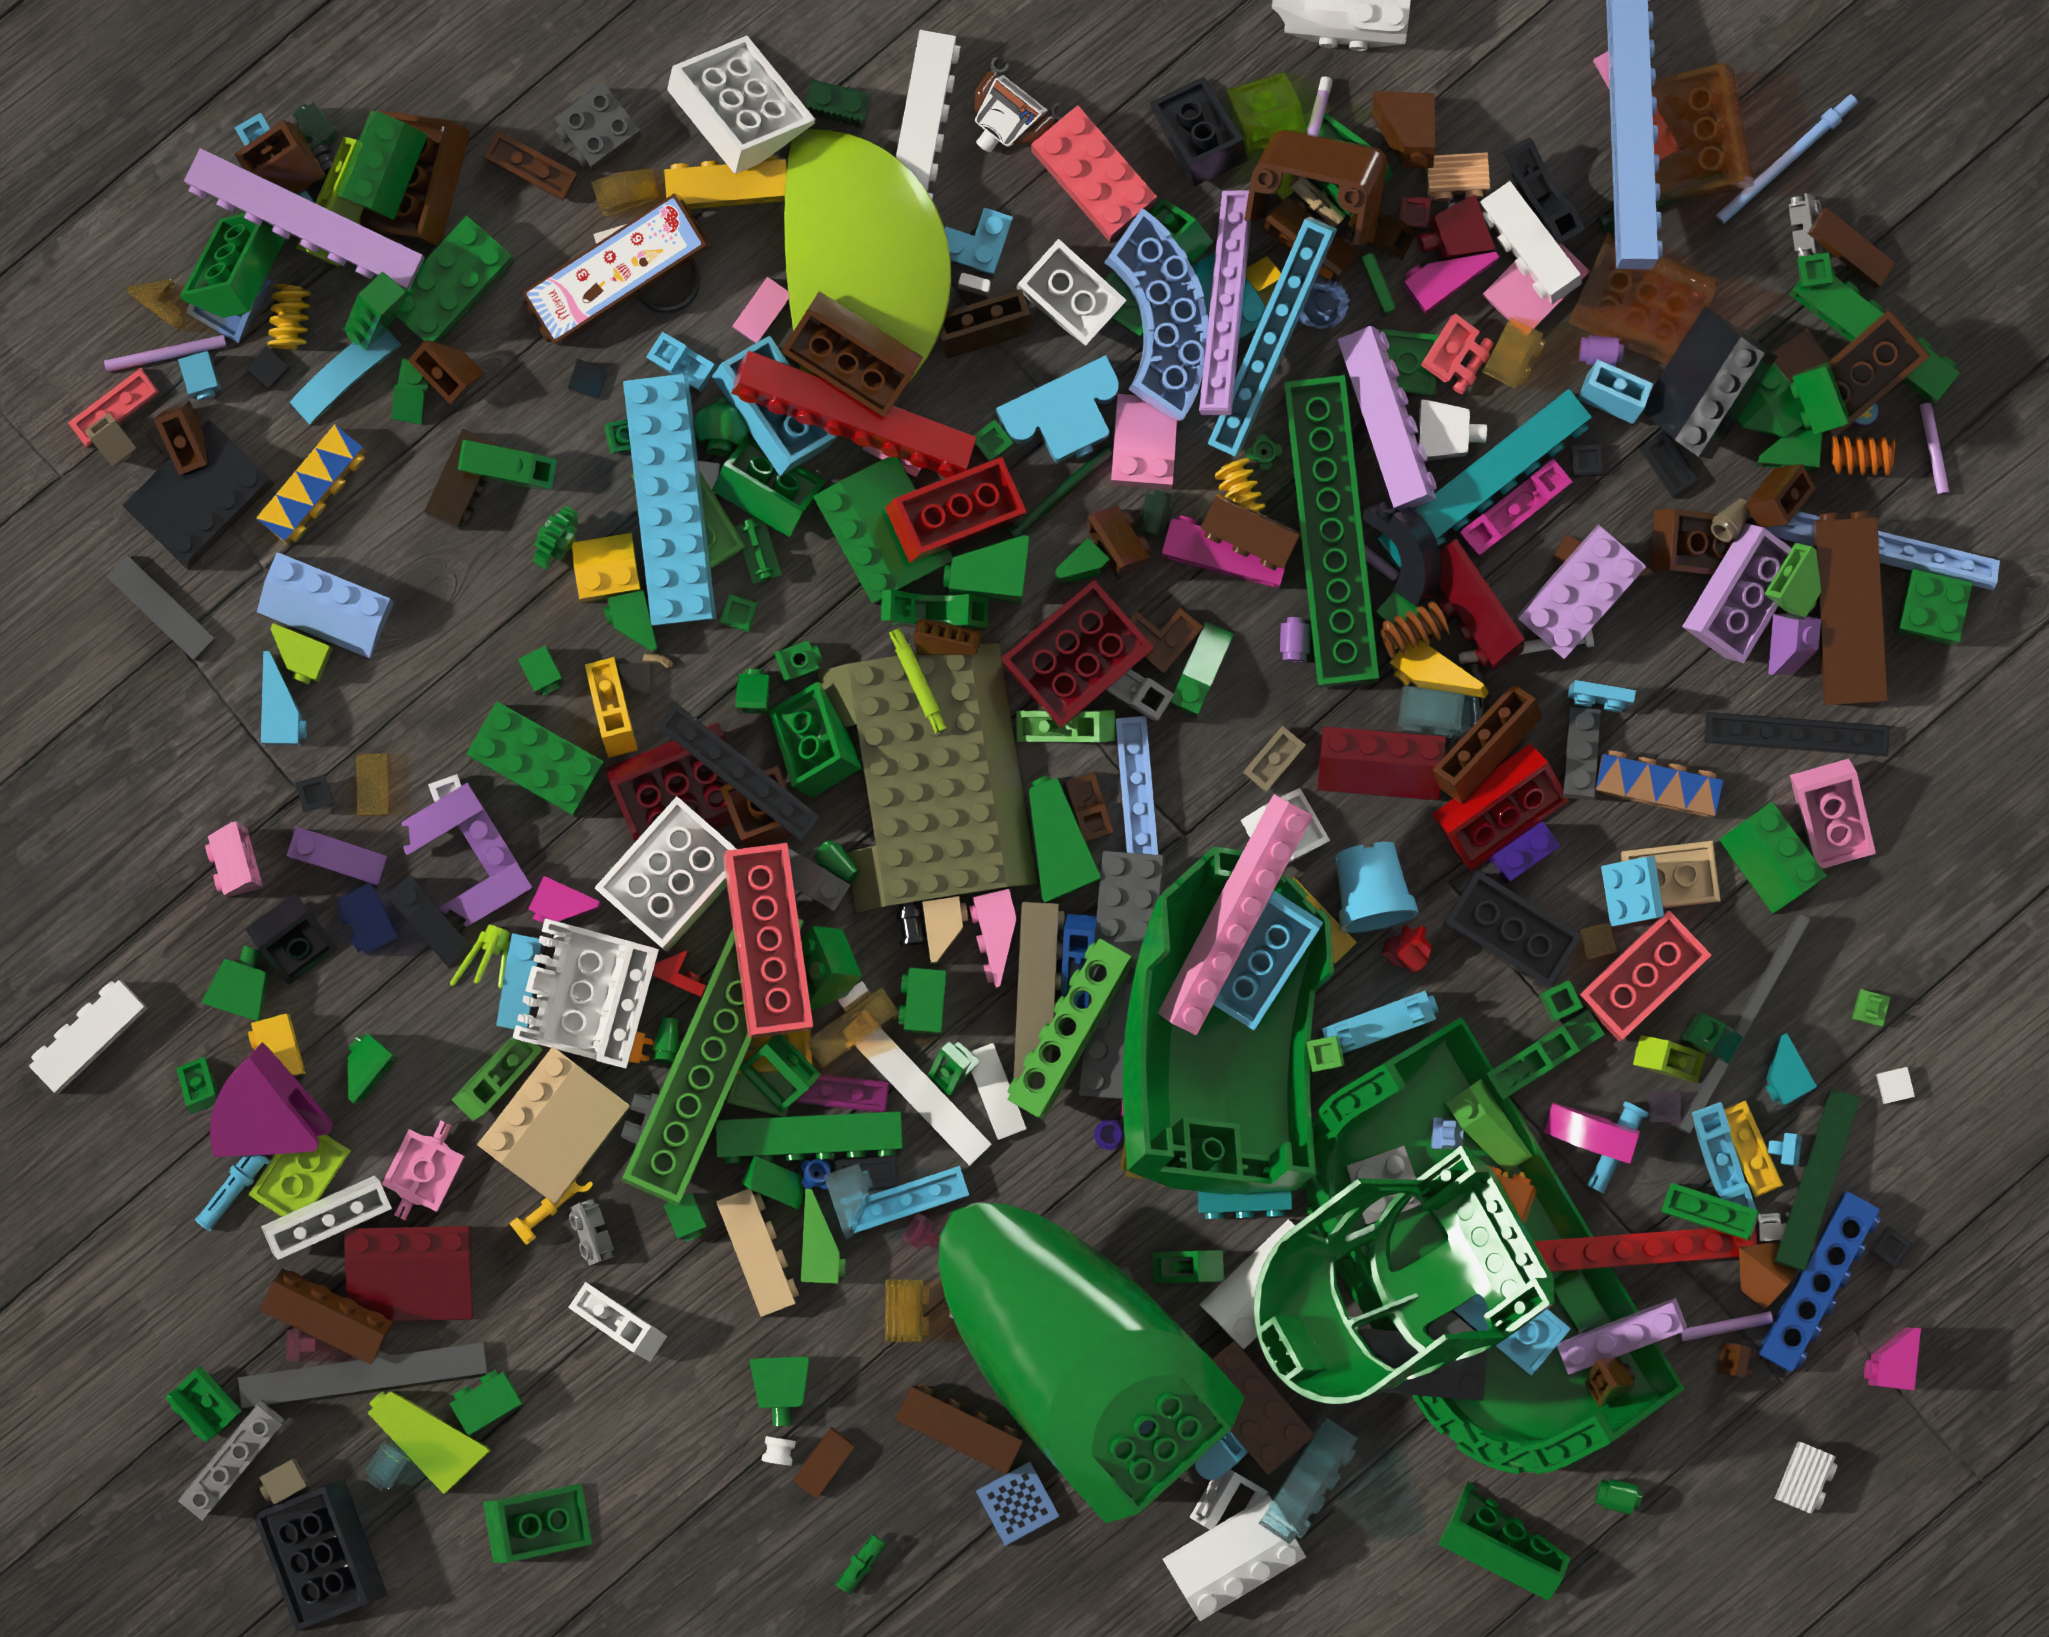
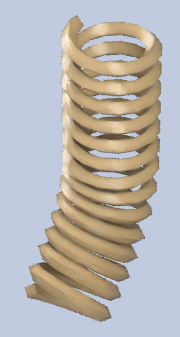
M644 654L643 662H649L650 659V662L652 660V662L661 663L666 668L673 666L672 661L664 655L662 656V654L660 657L659 654Z

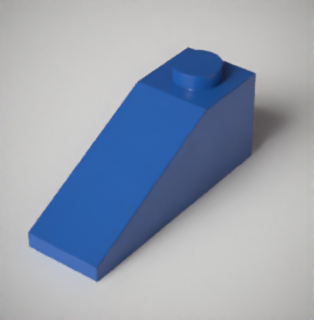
M1067 915L1063 938L1061 996H1067L1072 987L1069 985L1072 975L1077 969L1081 970L1087 961L1084 958L1085 953L1091 943H1095L1097 916ZM1084 993L1078 998L1077 1003L1080 1009L1088 1007L1089 993Z

